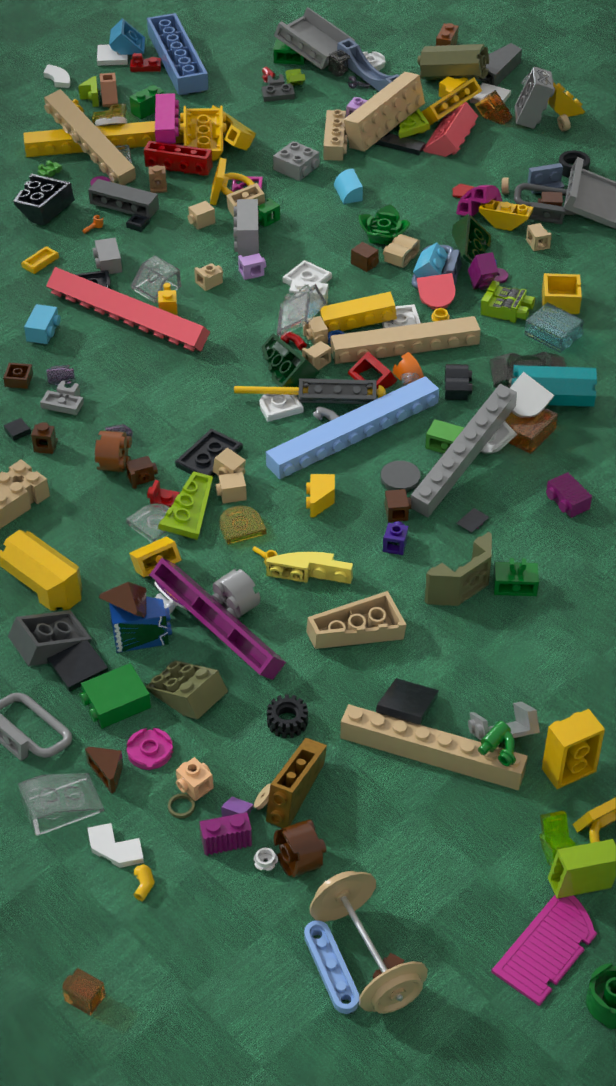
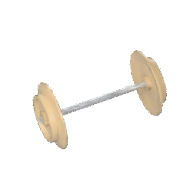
M342 872L331 877L318 888L310 904V915L315 920L323 922L337 920L350 915L382 972L364 988L359 997V1005L365 1011H377L383 1014L394 1012L411 1003L423 989V983L427 978L428 969L422 962L415 961L402 963L390 969L386 968L355 913V910L360 908L372 896L376 889V879L371 873Z

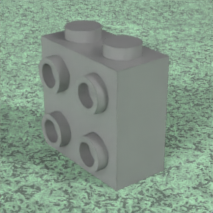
M292 141L273 155V170L298 181L315 170L320 164L318 151L295 141Z

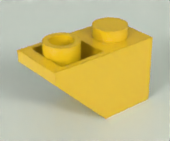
M310 474V482H306V495H310V497H306V509H310V517H316L335 503V474Z

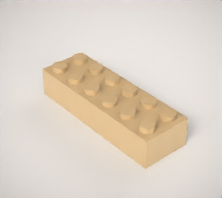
M409 72L402 73L343 119L350 148L365 152L425 104L420 75Z

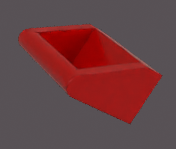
M369 351L348 371V375L354 380H365L359 373L373 368L381 375L377 380V389H379V385L386 389L398 381L393 373Z

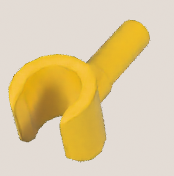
M256 546L252 549V551L264 558L265 564L267 558L278 555L274 550L264 552Z

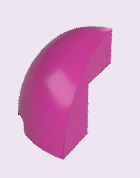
M481 185L470 189L459 200L456 214L465 216L469 213L473 216L479 212L481 203L487 204L491 200L502 202L499 189L494 185Z

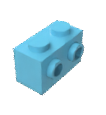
M436 242L423 250L413 273L418 278L441 275L448 256L445 249Z
M35 305L24 326L26 341L48 344L61 320L57 307Z

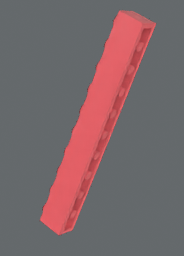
M57 267L54 268L46 287L52 290L51 294L59 298L63 295L69 302L74 304L76 301L80 302L79 305L86 309H90V307L95 308L94 311L101 315L107 313L111 319L119 321V319L124 320L123 323L130 327H134V325L139 326L138 329L145 333L151 331L154 333V336L160 339L166 337L170 343L177 346L179 343L183 344L185 349L194 352V349L201 352L210 334V331L202 325Z

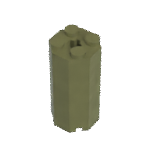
M484 44L425 46L421 51V55L417 58L421 69L420 78L426 81L444 80L448 76L456 79L462 77L467 79L474 77L475 79H485L489 68H486V64H489L490 61L488 48L484 47Z

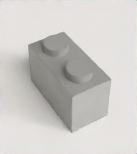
M116 238L95 240V248H92L96 268L100 269V271L108 270L109 274L122 273L121 257Z

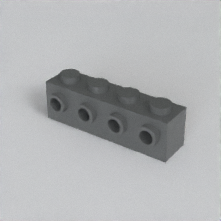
M97 179L88 189L90 204L132 215L138 214L149 219L159 209L158 194L101 179Z

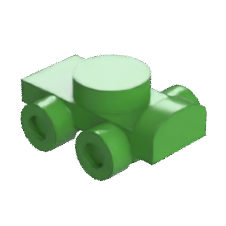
M48 160L46 167L43 164L38 166V174L44 177H52L55 175V172L59 173L62 170V166L57 162L53 163L51 160Z

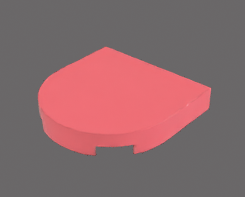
M452 273L417 278L420 300L423 304L431 307V309H445L454 300L455 285Z

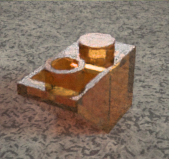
M496 90L475 104L483 118L501 125L513 117Z

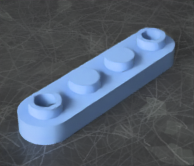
M312 921L305 927V942L335 1009L340 1013L350 1014L359 1006L357 988L328 925L323 921ZM319 935L321 938L315 939L313 936ZM343 1000H349L350 1003H349V1004H344V1003H342V1001H343Z

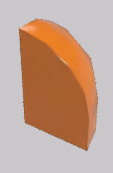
M410 352L402 355V360L393 367L392 373L399 380L407 384L424 377L419 363Z

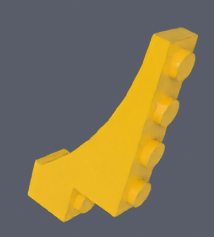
M226 113V122H223L226 123V133H223L225 135L224 140L234 147L247 151L256 133Z

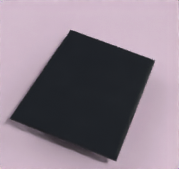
M473 508L456 524L472 533L479 526H482L489 516Z

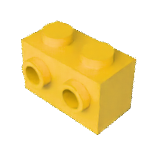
M167 536L129 553L135 571L143 577L150 576L149 574L161 558L172 563L182 560L175 541Z

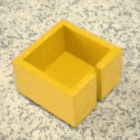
M544 273L542 284L543 313L579 314L582 299L580 275Z

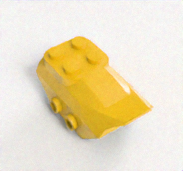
M183 106V113H180V133H184V146L211 149L212 161L218 160L223 152V133H226V123H223L226 122V112H223V106H220V108H186V106Z

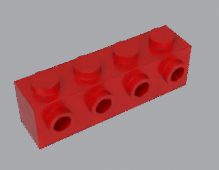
M148 141L144 148L145 167L159 165L165 166V169L169 171H180L208 176L213 167L211 149Z

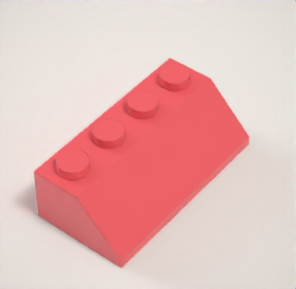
M467 102L463 103L443 117L422 150L426 153L444 157L451 153L452 155L456 154L460 150L459 146L465 142L464 138L470 134V129L475 126L478 115Z

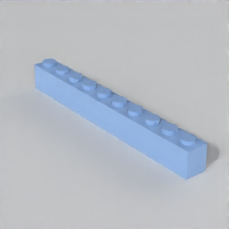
M426 376L266 451V466L279 480L434 406L439 400V388Z

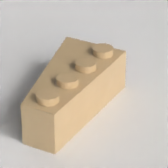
M386 591L308 617L306 632L314 648L320 649L402 640L405 636L406 623L389 592Z

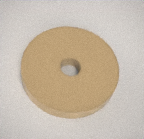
M270 784L266 785L258 794L254 802L256 809L260 810L268 803Z

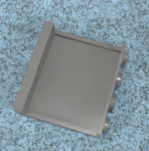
M309 7L306 8L304 16L290 24L278 23L274 34L277 39L320 69H324L338 60V42L348 38L355 42V39Z
M577 157L570 172L564 209L616 229V182L582 169L584 159Z

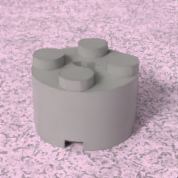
M233 569L213 583L214 594L212 597L237 619L259 605L261 600L259 592L255 594L253 587L256 586L253 580L241 569L238 571Z

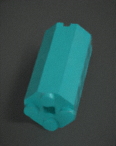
M513 366V377L516 378H512V384L523 372L554 395V398L548 405L593 407L595 405L596 368Z

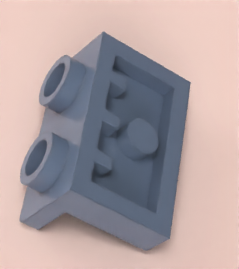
M562 164L529 168L528 183L564 189V184L561 181ZM531 191L532 194H541V193H542V192Z

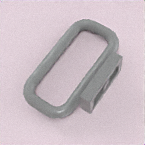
M12 693L0 700V710L14 702L24 703L63 736V739L52 747L41 748L0 713V743L20 761L28 757L29 750L38 757L47 758L58 754L71 744L73 738L70 730L28 695Z

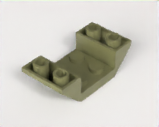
M490 532L475 539L473 542L472 559L463 567H459L454 572L444 563H441L436 567H432L426 573L425 603L459 606L489 585L492 558V534Z

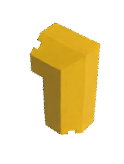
M18 530L5 540L3 545L6 547L4 551L0 550V567L38 594L39 603L50 611L57 610V607L69 610L82 600V583L78 565L29 531Z

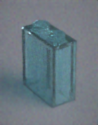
M547 302L526 320L524 335L561 353L583 335L584 320Z

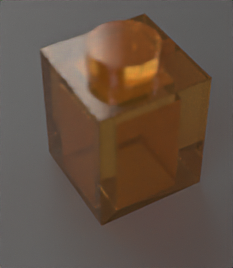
M77 968L73 975H69L63 983L62 990L65 1001L90 1016L106 996L104 983Z

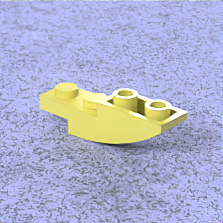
M287 553L267 558L266 576L308 583L309 577L351 584L353 563L335 561L334 554Z

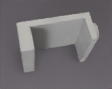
M522 701L513 703L516 721L506 723L510 727L513 737L517 738L540 733L537 710ZM470 712L471 720H468L469 731L475 737L482 740L494 726L488 727L486 719L475 712Z

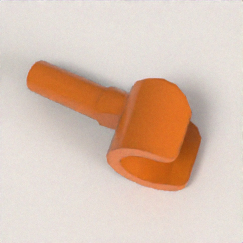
M95 215L93 223L83 229V233L85 234L94 228H102L104 218L100 219L99 215Z

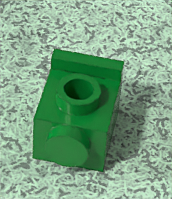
M270 198L267 199V202L259 205V224L266 227L280 220V205Z

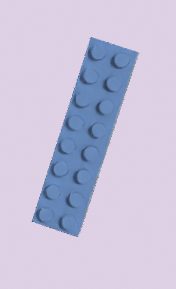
M176 13L147 18L148 35L178 95L208 90V73Z

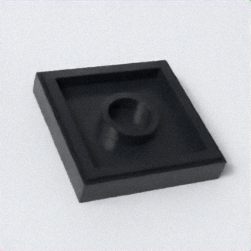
M87 639L47 658L49 665L69 692L81 687V683L109 672L108 667Z

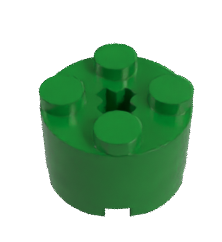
M613 963L604 964L593 972L585 1001L590 1014L609 1029L616 1028V966H612Z

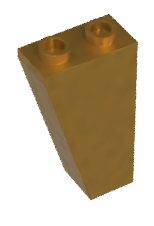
M309 738L303 740L270 784L266 822L282 828L291 825L324 765L327 745Z

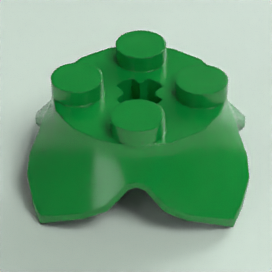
M391 204L379 209L375 217H372L370 214L358 215L359 223L367 233L368 241L373 244H386L388 246L395 237L405 232L410 226L408 220H400V214Z

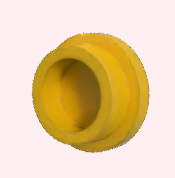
M438 308L432 313L431 319L433 322L449 320L450 316L446 309Z

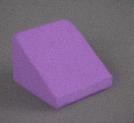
M232 796L221 807L222 817L247 812L249 816L254 804Z

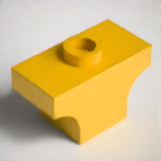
M450 76L446 77L439 83V97L443 98L466 83L468 79L464 77L458 79Z

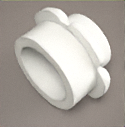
M261 848L254 856L255 867L259 870L270 871L275 868L278 857L272 849Z

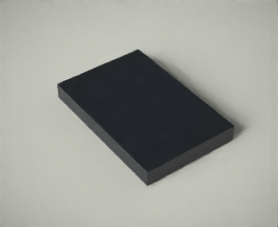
M211 428L175 461V467L189 474H192L194 471L214 476L216 475L213 472L215 457L226 448L238 454L243 449V444Z
M396 678L378 702L376 712L419 725L437 699L439 690Z

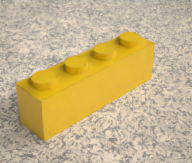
M474 77L423 110L422 114L429 122V125H431L480 93L482 89Z
M391 291L319 307L321 318L328 328V333L334 330L345 331L397 319L396 307Z

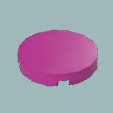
M141 729L135 732L127 742L128 759L134 766L140 769L152 770L160 768L167 764L172 757L173 745L171 737L161 729Z

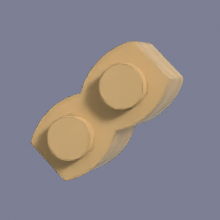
M403 234L398 235L393 239L392 243L384 248V262L404 268L418 254L420 240Z

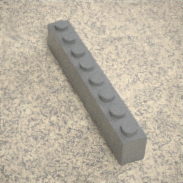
M502 384L498 385L411 494V508L426 517L432 514L516 407V391Z

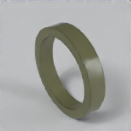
M176 794L168 802L169 813L175 818L189 817L195 810V802L188 794ZM184 798L192 803V807L188 812L180 814L171 809L172 803L177 799Z

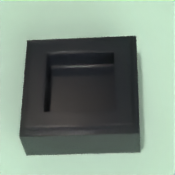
M134 214L126 222V228L142 232L150 223L148 217Z
M21 418L4 425L5 432L13 441L31 434L30 428Z

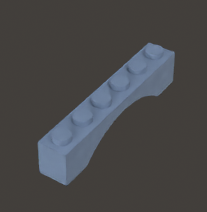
M348 38L337 43V59L376 90L381 91L399 77L398 74L385 75L376 70L366 59L360 46L352 39Z

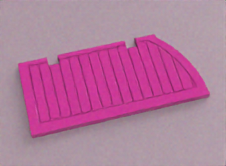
M554 895L494 966L491 973L540 1006L552 991V988L547 985L549 981L557 985L585 949L579 944L584 942L589 945L597 936V932L594 931L592 921L583 905L574 895L558 899Z

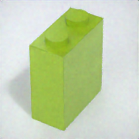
M613 839L558 849L548 875V880L556 898L612 888L616 878V844Z

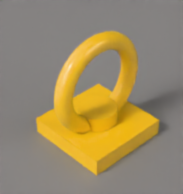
M221 157L212 183L210 204L212 205L217 204L220 190L225 195L233 193V191L227 188L228 180H239L248 186L255 184L245 175L239 173L225 174L227 159Z
M616 797L588 811L572 825L578 833L590 827V843L599 842L600 829L616 821Z

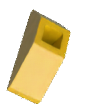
M553 82L555 91L548 100L550 107L560 116L565 114L567 117L583 114L585 112L581 107L583 104L577 98L574 100V96L568 90L564 92L565 88L560 83L556 85Z
M494 200L489 201L487 204L481 203L479 207V212L494 228L508 231L514 230L527 221L533 211V207Z

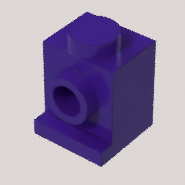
M399 521L388 523L383 537V552L404 554L408 539V526ZM390 542L400 543V546H399V545L389 544V543H390Z

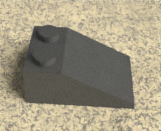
M71 610L16 617L8 635V638L28 666L47 664V658L86 639L89 643L92 640Z

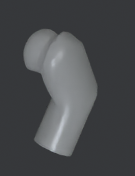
M321 406L317 407V410L313 412V416L318 420H321L323 416L329 421L340 417L333 410Z

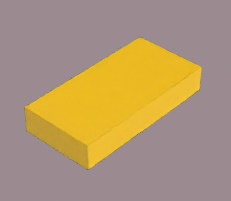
M46 246L21 262L22 268L35 274L57 260L59 253Z

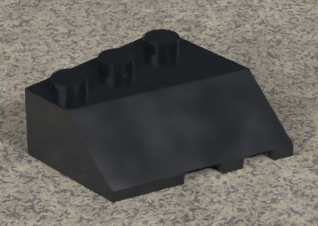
M31 174L29 176L30 180L24 184V190L18 193L13 202L30 222L45 226L75 199L71 182Z

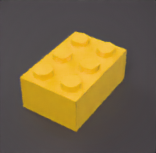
M590 709L576 712L562 721H555L548 726L542 770L556 789L597 771L605 728Z

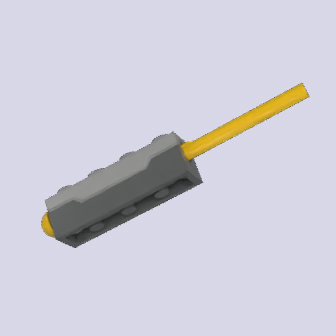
M299 379V387L234 386V393L299 395L301 403L367 404L376 400V396L380 398L386 395V390L383 386L379 385V389H377V380Z

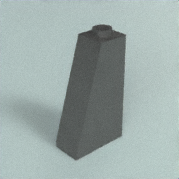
M510 43L490 53L489 64H486V68H489L488 74L485 79L478 80L486 84L498 86L521 63L522 49Z

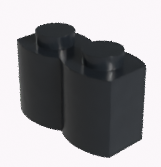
M445 365V400H468V395H472V383H469L472 382V370H469L468 365Z

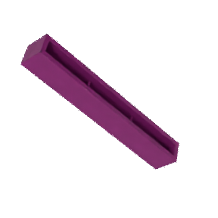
M164 558L160 559L149 575L259 675L273 680L286 662L175 563Z

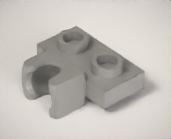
M65 381L60 382L56 388L57 392L47 390L40 402L43 409L77 415L84 404L83 397H80L79 385L75 383L71 388L64 387Z

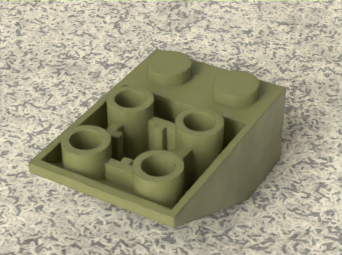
M176 660L168 664L167 668L159 675L153 677L146 686L148 692L183 716L199 719L228 692L218 670Z

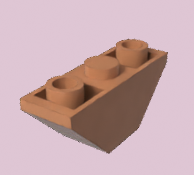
M115 73L100 74L103 107L111 108L118 106Z

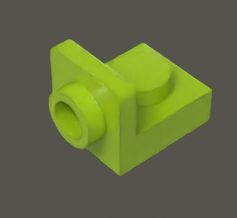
M301 69L286 70L285 72L287 84L292 83L293 86L303 85L306 80L305 74H301Z

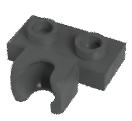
M282 74L279 75L278 80L272 79L271 75L267 77L268 86H262L264 102L295 99L292 83L284 84Z

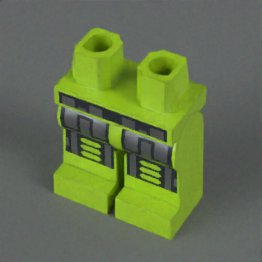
M492 281L481 300L480 315L503 320L510 319V322L516 323L518 318L527 320L529 309L534 307L535 297L527 296L526 289H509L499 286L500 282Z

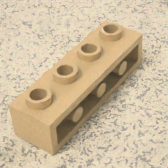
M339 109L327 110L323 146L324 160L343 161V154H347L348 137L343 120L346 118V111Z

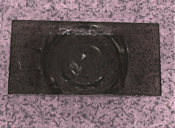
M544 351L535 355L525 356L511 352L492 358L489 361L494 388H497L499 384L511 387L512 378H516L513 377L514 365L566 367L564 357Z

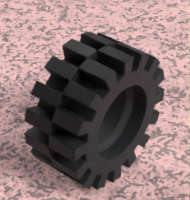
M286 694L285 698L282 699L280 695L277 696V701L273 699L271 704H268L267 725L272 733L275 731L276 736L279 737L282 734V738H286V735L294 738V733L299 736L301 735V730L303 732L306 730V726H308V708L301 698L297 700L295 695L289 698V694ZM284 713H292L296 715V717L291 720H284L279 718V716Z

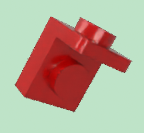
M155 480L153 486H150L148 489L147 498L150 499V507L168 510L180 492L161 489L160 481Z

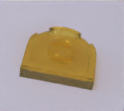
M234 506L225 510L220 516V530L227 544L266 534V527L259 513L251 507Z

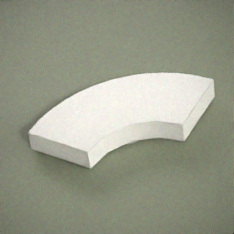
M53 65L46 66L43 72L45 78L53 80L55 87L70 88V76L64 69Z

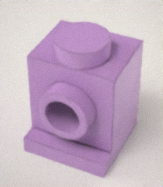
M259 253L242 257V255L238 256L239 271L243 279L247 280L264 276L266 261Z

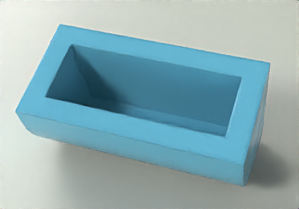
M347 169L341 172L335 179L334 187L342 203L348 204L363 201V186L354 169Z

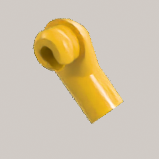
M142 864L134 869V875H137L136 878L139 879L140 885L133 895L139 901H144L155 884L151 868Z

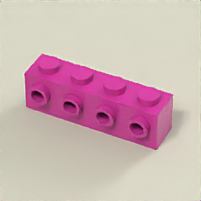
M175 93L156 94V142L176 143V137H179V100H176Z

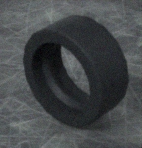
M575 150L563 152L558 162L563 166L562 175L567 178L570 177L573 167L570 164H574L577 157L584 159L582 169L589 171V156Z

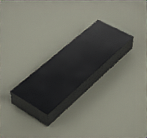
M387 133L375 143L376 145L420 155L425 146V142L406 137L400 138L398 135Z

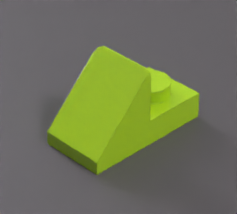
M93 76L78 86L80 99H89V101H92L93 107H99L97 78Z

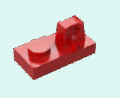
M133 53L130 61V72L161 71V58L150 57L143 59L142 53Z

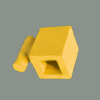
M164 283V291H158L159 309L178 316L176 290H171L170 283Z

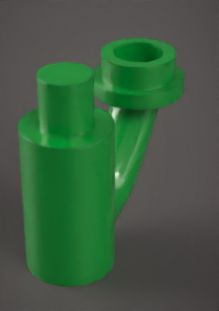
M498 721L482 738V745L478 748L479 753L486 755L488 752H493L505 741L506 749L500 751L498 759L504 766L513 765L516 762L514 756L515 741L510 727L505 722Z

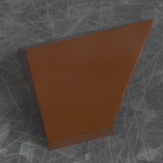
M126 582L101 593L99 596L100 599L134 615L145 618L147 614L145 587Z

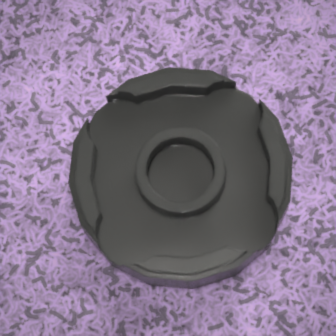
M407 461L389 462L381 470V483L385 485L387 490L405 489L407 493L410 489L414 490L418 487L420 471L417 466Z

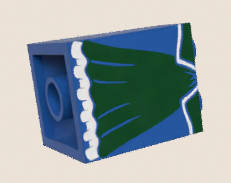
M146 597L147 614L145 618L109 603L117 653L169 644L168 635H172L170 622L167 621H171L169 607L164 608L163 599Z

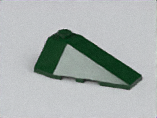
M469 213L453 224L452 236L462 257L471 264L476 255L486 253V249L491 245V235Z
M274 333L261 347L265 360L269 364L268 369L272 373V381L279 387H299V379H315L320 372Z

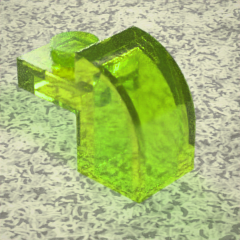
M564 810L540 815L542 834H539L540 841L550 867H552L558 849L576 846L575 842L569 837L567 813Z

